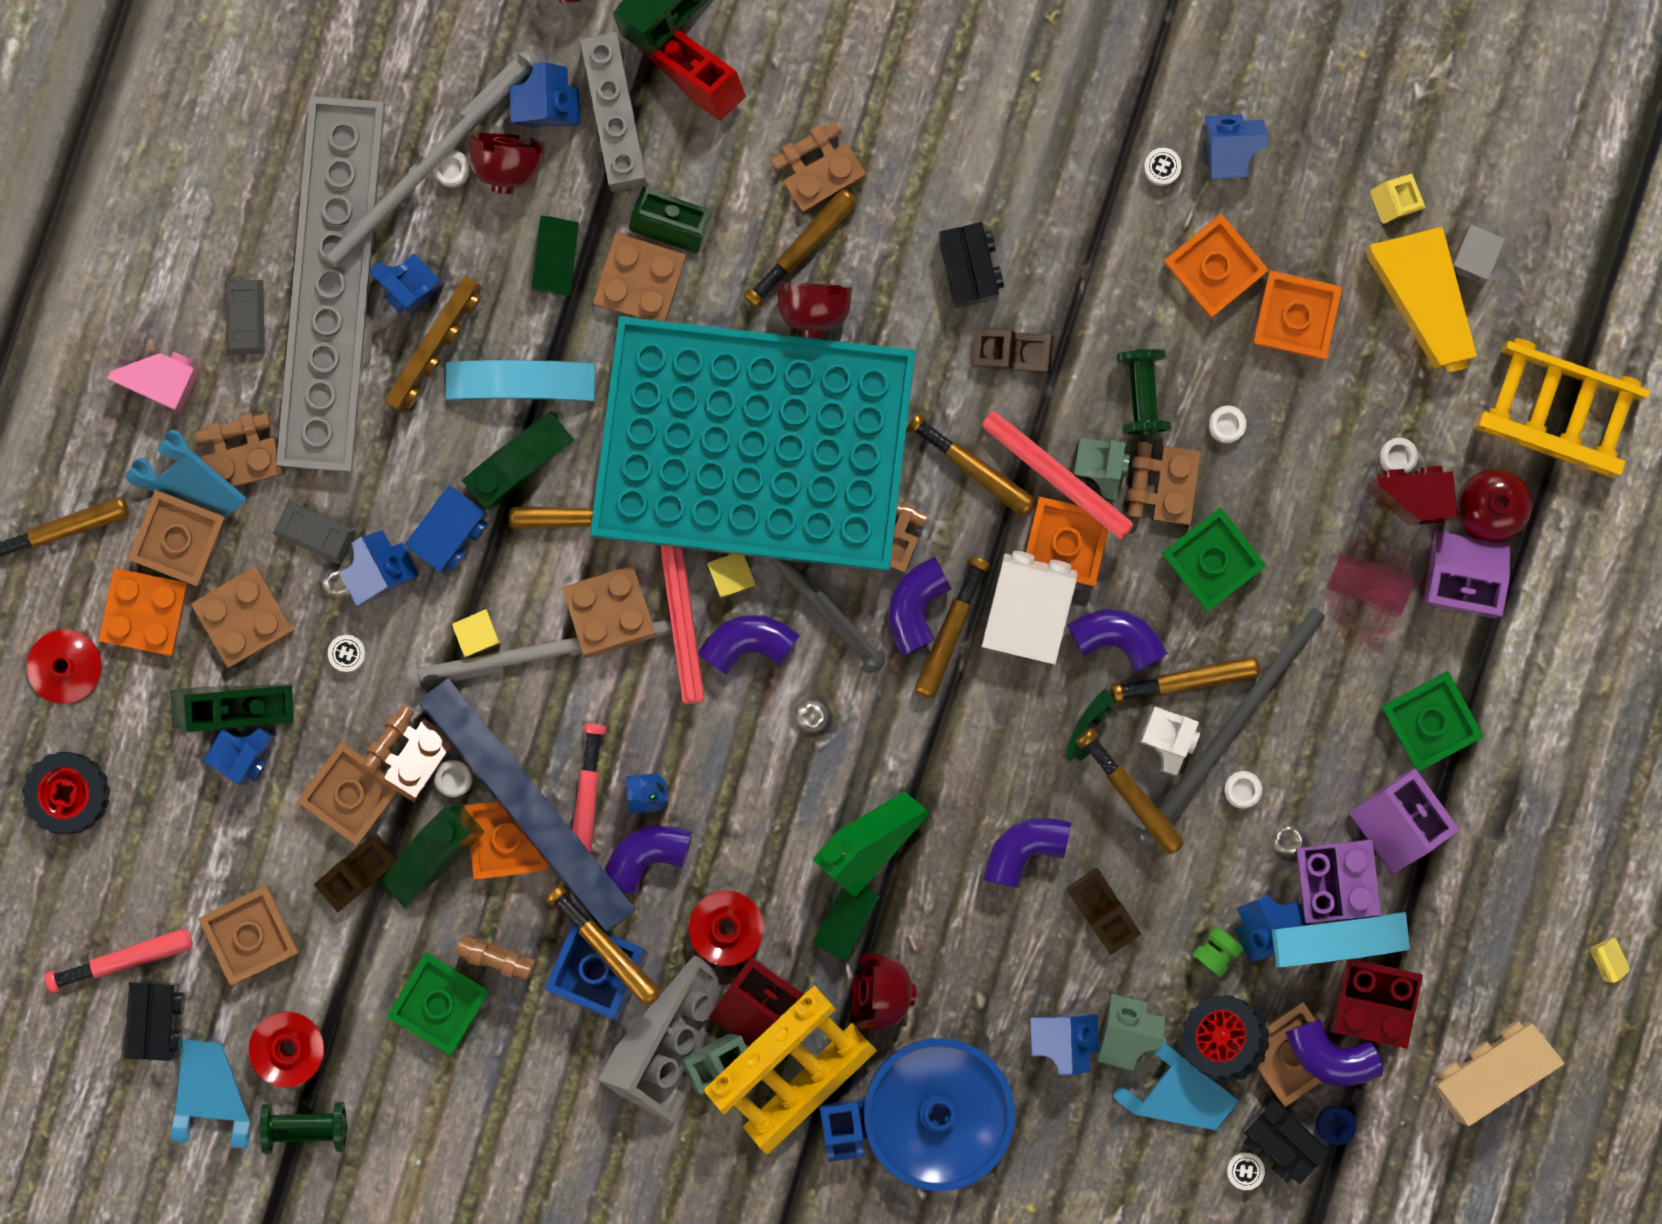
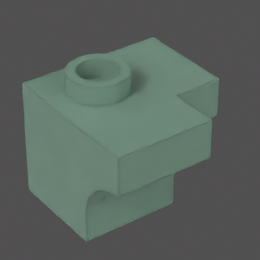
M1079 438L1073 474L1079 479L1091 482L1103 499L1114 503L1117 498L1121 476H1127L1130 455L1124 454L1126 442Z
M1111 994L1099 1041L1097 1062L1134 1071L1137 1059L1141 1054L1151 1050L1160 1051L1164 1036L1165 1017L1147 1013V1002Z
M728 1033L681 1059L680 1061L697 1094L704 1093V1089L740 1056L747 1047L741 1035Z

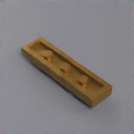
M466 275L464 276L384 401L400 413L405 406L411 408L421 392L418 385L425 375L431 377L439 366L441 358L438 354L444 345L451 346L462 329L458 323L466 312L472 314L478 306L482 296L478 294L481 287L476 281Z

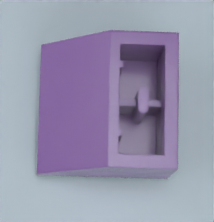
M1435 531L1422 605L1494 619L1502 617L1510 578V545Z
M1415 768L1408 769L1348 812L1367 840H1372L1373 848L1392 874L1426 855L1460 830Z
M1357 840L1296 848L1305 923L1381 915L1372 840Z

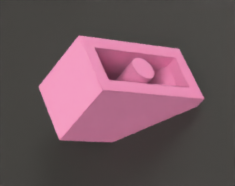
M173 352L171 357L159 353L110 371L107 378L118 385L182 413L200 372L191 367L193 360Z

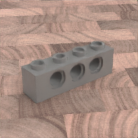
M617 32L580 39L610 190L615 192L646 186L648 184Z

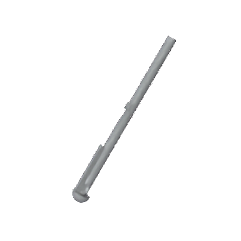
M530 50L517 54L459 113L463 119L431 150L418 166L414 164L409 169L408 174L325 256L326 259L336 267L510 94V86L519 85L532 72L533 64L542 62L539 55Z
M693 615L694 628L698 629L696 616ZM671 619L652 623L656 637L673 634ZM578 637L421 668L418 667V663L415 661L406 668L405 680L411 688L422 690V687L440 684L447 678L453 682L505 672L504 666L569 653L571 656L582 653Z

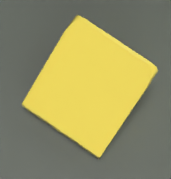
M1413 174L1386 181L1370 190L1371 197L1383 224L1426 208Z
M731 554L707 563L721 599L756 586L744 555Z
M487 609L452 624L465 658L472 657L501 644Z
M1610 938L1590 947V952L1603 981L1615 983L1629 973V965L1616 938Z

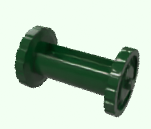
M1136 349L1116 354L1117 363L1129 365L1134 422L1121 426L1122 434H1143V436H1149L1152 433L1172 430L1170 421L1158 420L1154 362L1166 359L1165 350Z
M335 1102L333 1113L275 1115L271 1103L262 1104L259 1132L263 1154H272L275 1142L333 1141L336 1152H345L348 1123L344 1102Z

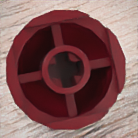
M479 133V138L470 135L469 162L474 175L481 182L492 185V192L513 194L514 187H524L538 175L543 161L544 143L530 138V145L519 140L520 135L507 133Z
M778 283V309L786 324L792 328L802 330L801 337L824 338V331L837 329L847 318L851 305L852 287L801 283L800 285Z
M1499 468L1482 470L1471 476L1459 489L1456 500L1457 518L1465 530L1470 533L1469 535L1476 539L1497 543L1505 542L1520 534L1528 524L1533 509L1531 493L1525 482L1513 472Z
M863 954L857 964H864L861 974L854 973L851 990L852 1015L860 1016L861 1022L856 1023V1026L860 1029L869 1030L891 1028L906 1016L909 1006H914L917 997L916 985L911 983L909 973L903 964L896 959L876 954Z

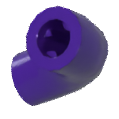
M935 556L917 565L903 576L890 597L888 621L894 642L902 657L936 640L926 621V608L933 599L952 590Z
M1102 609L1083 615L1067 624L1070 634L1084 657L1107 646L1117 647L1127 655L1135 672L1168 654L1161 639L1148 623L1124 610Z
M742 615L722 623L705 640L698 650V655L726 675L736 661L748 652L763 654L777 665H780L800 637V634L786 624L765 615Z
M1030 818L1010 826L995 841L986 861L983 880L1019 888L1024 866L1030 858L1037 855H1048L1064 859L1072 822L1055 818Z
M656 825L631 832L615 846L604 871L621 891L637 894L641 876L648 866L654 863H666L681 868L684 867L693 832L677 827Z
M1320 1019L1302 1024L1285 1032L1291 1049L1302 1067L1321 1082L1347 1087L1364 1084L1383 1076L1381 1060L1376 1049L1369 1041L1351 1048H1338L1327 1038Z

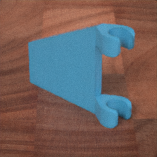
M176 430L169 431L164 436L165 440L158 445L160 454L166 458L176 460L175 463L157 477L151 465L145 459L138 458L132 463V468L125 474L126 480L134 486L153 492L155 490L224 517L229 516L247 499L189 449L183 436Z
M183 1040L175 1116L171 1130V1140L174 1142H188L190 1139L191 1117L234 1121L231 1137L232 1147L245 1149L249 1146L251 1122L222 1043Z
M1163 1041L1160 1051H1151L1170 1066L1145 1099L1141 1101L1122 1086L1113 1095L1117 1102L1135 1115L1211 1130L1218 1129L1239 1101L1211 1078L1199 1072L1188 1060Z

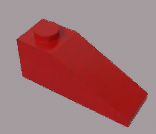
M680 30L653 56L639 48L695 104L719 121L726 117L746 97L736 70Z

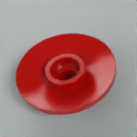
M61 629L45 634L33 645L27 659V675L33 689L44 699L58 704H71L86 698L96 688L102 673V660L96 645L87 636L73 630ZM60 659L66 660L68 668L64 673H58L55 668L57 661Z
M730 890L717 891L704 897L693 909L689 920V937L694 949L705 960L721 966L736 965L750 958L758 949L764 933L763 918L756 904L744 894ZM728 920L733 923L734 930L731 934L724 935L720 932L719 926L722 921Z
M291 1011L274 1013L264 1018L254 1029L249 1041V1059L255 1072L269 1084L278 1087L297 1086L313 1077L321 1066L324 1057L323 1037L315 1023L300 1013ZM286 1041L292 1042L295 1046V1052L291 1056L285 1055L282 1051V1045Z

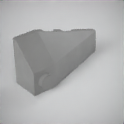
M693 956L661 993L659 999L649 1007L618 1043L598 1080L619 1096L673 1123L691 1087V1081L680 1060L701 1049L702 1043L697 1041L702 1021L707 1020L710 1015L721 974L699 957Z

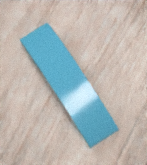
M529 360L446 362L445 400L545 399L595 402V364Z
M1406 912L1272 929L1276 967L1339 961L1410 950Z

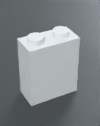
M1013 551L1012 555L1004 553L982 647L1055 665L1077 581V571L1071 570V565L1063 561L1050 560L1049 564L1034 561L1035 556L1026 552Z

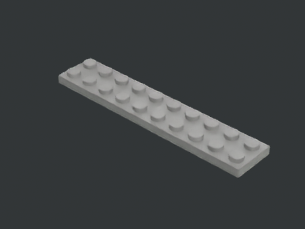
M309 96L276 466L353 473L374 229L336 267L325 256L377 205L385 103L381 101Z

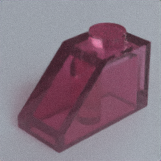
M1340 554L1326 589L1390 616L1397 617L1402 614L1416 580L1381 565Z

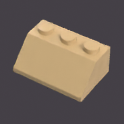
M1517 1020L1500 1031L1502 1035L1500 1039L1491 1045L1488 1041L1480 1043L1468 1052L1471 1058L1460 1065L1454 1061L1437 1072L1439 1078L1432 1082L1456 1121L1469 1127L1564 1065L1560 1056L1533 1023L1524 1022L1521 1024Z

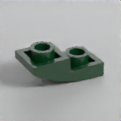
M1103 689L1090 702L1077 720L1066 744L1063 756L1068 763L1074 758L1081 762L1090 754L1085 747L1080 748L1076 743V739L1086 730L1090 729L1088 724L1093 721L1098 726L1113 712L1109 705L1115 699L1106 689Z

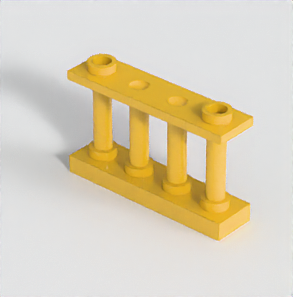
M1515 338L1514 342L1507 341L1503 344L1500 352L1512 356L1498 400L1495 408H1490L1489 412L1483 411L1477 416L1473 429L1611 478L1621 476L1626 461L1617 458L1618 452L1615 451L1632 400L1641 402L1647 399L1650 390L1642 388V382L1635 378L1621 376L1620 379H1616L1535 350L1536 344L1524 339ZM1526 362L1548 370L1531 419L1523 425L1511 421L1512 415L1509 414ZM1563 374L1583 381L1566 432L1561 433L1559 438L1546 433L1547 427L1544 425ZM1600 387L1617 393L1618 397L1601 446H1596V449L1593 450L1581 445L1583 440L1580 439V435L1596 389Z
M815 985L704 1089V1092L724 1115L735 1106L749 1119L742 1127L767 1155L877 1052L876 1048L853 1023L842 1031L828 1017L836 1009ZM818 1027L832 1042L815 1057L801 1042ZM790 1053L804 1069L787 1083L773 1068ZM763 1080L777 1094L765 1106L759 1109L746 1094L759 1081Z

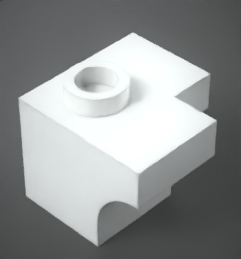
M1152 707L1139 743L1153 748L1159 754L1161 759L1160 771L1177 776L1187 752L1192 754L1200 736V733L1196 731L1199 722L1158 707Z

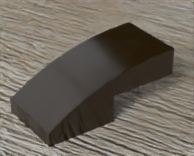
M975 328L972 365L1051 374L1054 337L1048 334L1017 333L1012 330Z
M374 833L346 858L340 860L314 885L338 913L386 874L398 857L377 833Z
M1097 867L1066 887V890L1110 955L1142 935Z

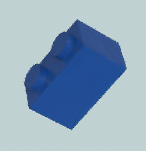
M448 485L404 546L444 574L447 569L454 571L466 555L462 549L470 539L476 541L487 528L488 523L484 520L488 514Z

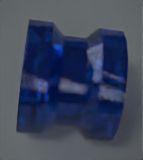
M1332 1105L1325 1107L1316 1117L1315 1125L1318 1134L1330 1144H1346L1352 1140L1356 1133L1357 1124L1354 1116L1341 1106Z

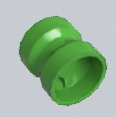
M1215 925L1208 934L1209 940L1205 945L1198 946L1192 956L1218 977L1222 978L1228 970V963L1232 958H1238L1244 951V948Z

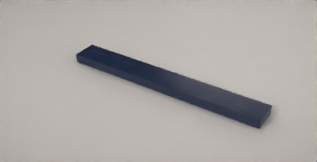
M449 678L418 699L420 707L588 915L606 934L635 912L634 906Z

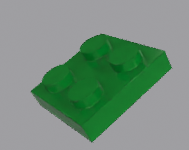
M1221 507L1161 553L1206 613L1267 566Z
M1448 671L1380 706L1410 763L1418 772L1484 737Z
M425 952L386 1017L451 1056L491 990L432 954Z

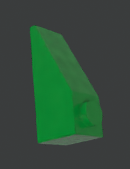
M903 791L837 831L812 860L856 898L930 813L908 793Z

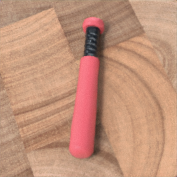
M585 723L583 729L584 733H587L585 759L583 761V769L580 770L572 831L591 853L599 780L597 763L599 760L600 738L602 735H605L606 726Z
M179 929L91 959L88 964H83L70 970L58 973L48 971L44 975L46 986L49 992L54 994L59 992L64 985L66 986L76 981L79 982L91 977L99 978L186 952L192 948V937L188 930Z

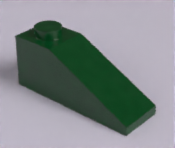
M623 0L612 14L620 35L653 56L708 0Z
M550 411L489 456L462 479V482L485 509L491 512L575 441V439Z
M291 684L207 686L170 690L172 727L183 732L294 722Z
M461 804L446 805L419 831L381 879V882L404 909L408 908L485 831Z

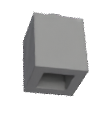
M1477 223L1474 226L1470 224L1465 229L1452 259L1455 274L1483 285L1490 277L1505 238L1498 236V230L1489 225Z

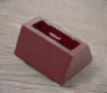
M1442 466L1419 468L1420 470L1414 471V475H1405V469L1384 470L1382 474H1377L1375 480L1367 484L1368 492L1409 526L1445 523L1457 517L1453 471L1443 472Z
M751 956L708 1018L729 1033L741 1035L744 1043L750 1046L805 993Z
M1348 959L1335 993L1328 1030L1338 1034L1408 1049L1423 974L1356 959Z

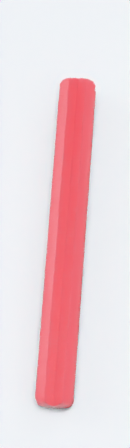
M993 411L985 418L982 423L984 430L1117 538L1124 539L1133 528L1132 521L1000 414Z
M660 546L682 700L684 704H697L704 701L705 697L683 548Z

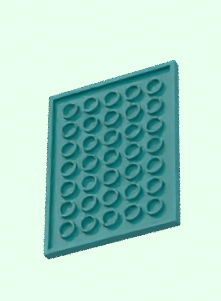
M619 316L591 523V538L890 572L916 350Z

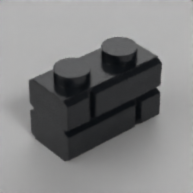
M982 222L940 231L938 239L954 308L998 299V289L1004 288V281L1000 266L993 267L990 253L996 252L992 231H984Z
M129 982L124 1058L170 1061L175 1059V1053L181 1052L183 1032L176 1029L177 1015H183L185 993L179 992L178 983Z
M1272 1097L1267 1100L1241 1129L1247 1136L1243 1143L1259 1158L1265 1152L1275 1162L1271 1169L1286 1183L1293 1179L1300 1185L1330 1152L1328 1148Z

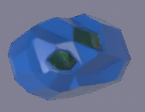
M658 773L626 776L630 814L662 811L668 804L667 783Z

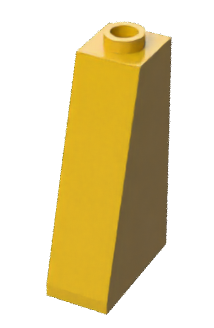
M1443 226L1371 244L1365 250L1369 262L1434 369L1446 368L1448 374L1469 368L1468 362L1476 358L1477 354Z

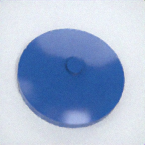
M930 1038L919 1040L900 1048L880 1065L866 1091L863 1106V1123L866 1137L873 1153L892 1175L916 1188L930 1191H949L966 1187L978 1181L998 1164L1012 1138L1015 1123V1106L1007 1079L996 1063L986 1054L961 1041L947 1038Z

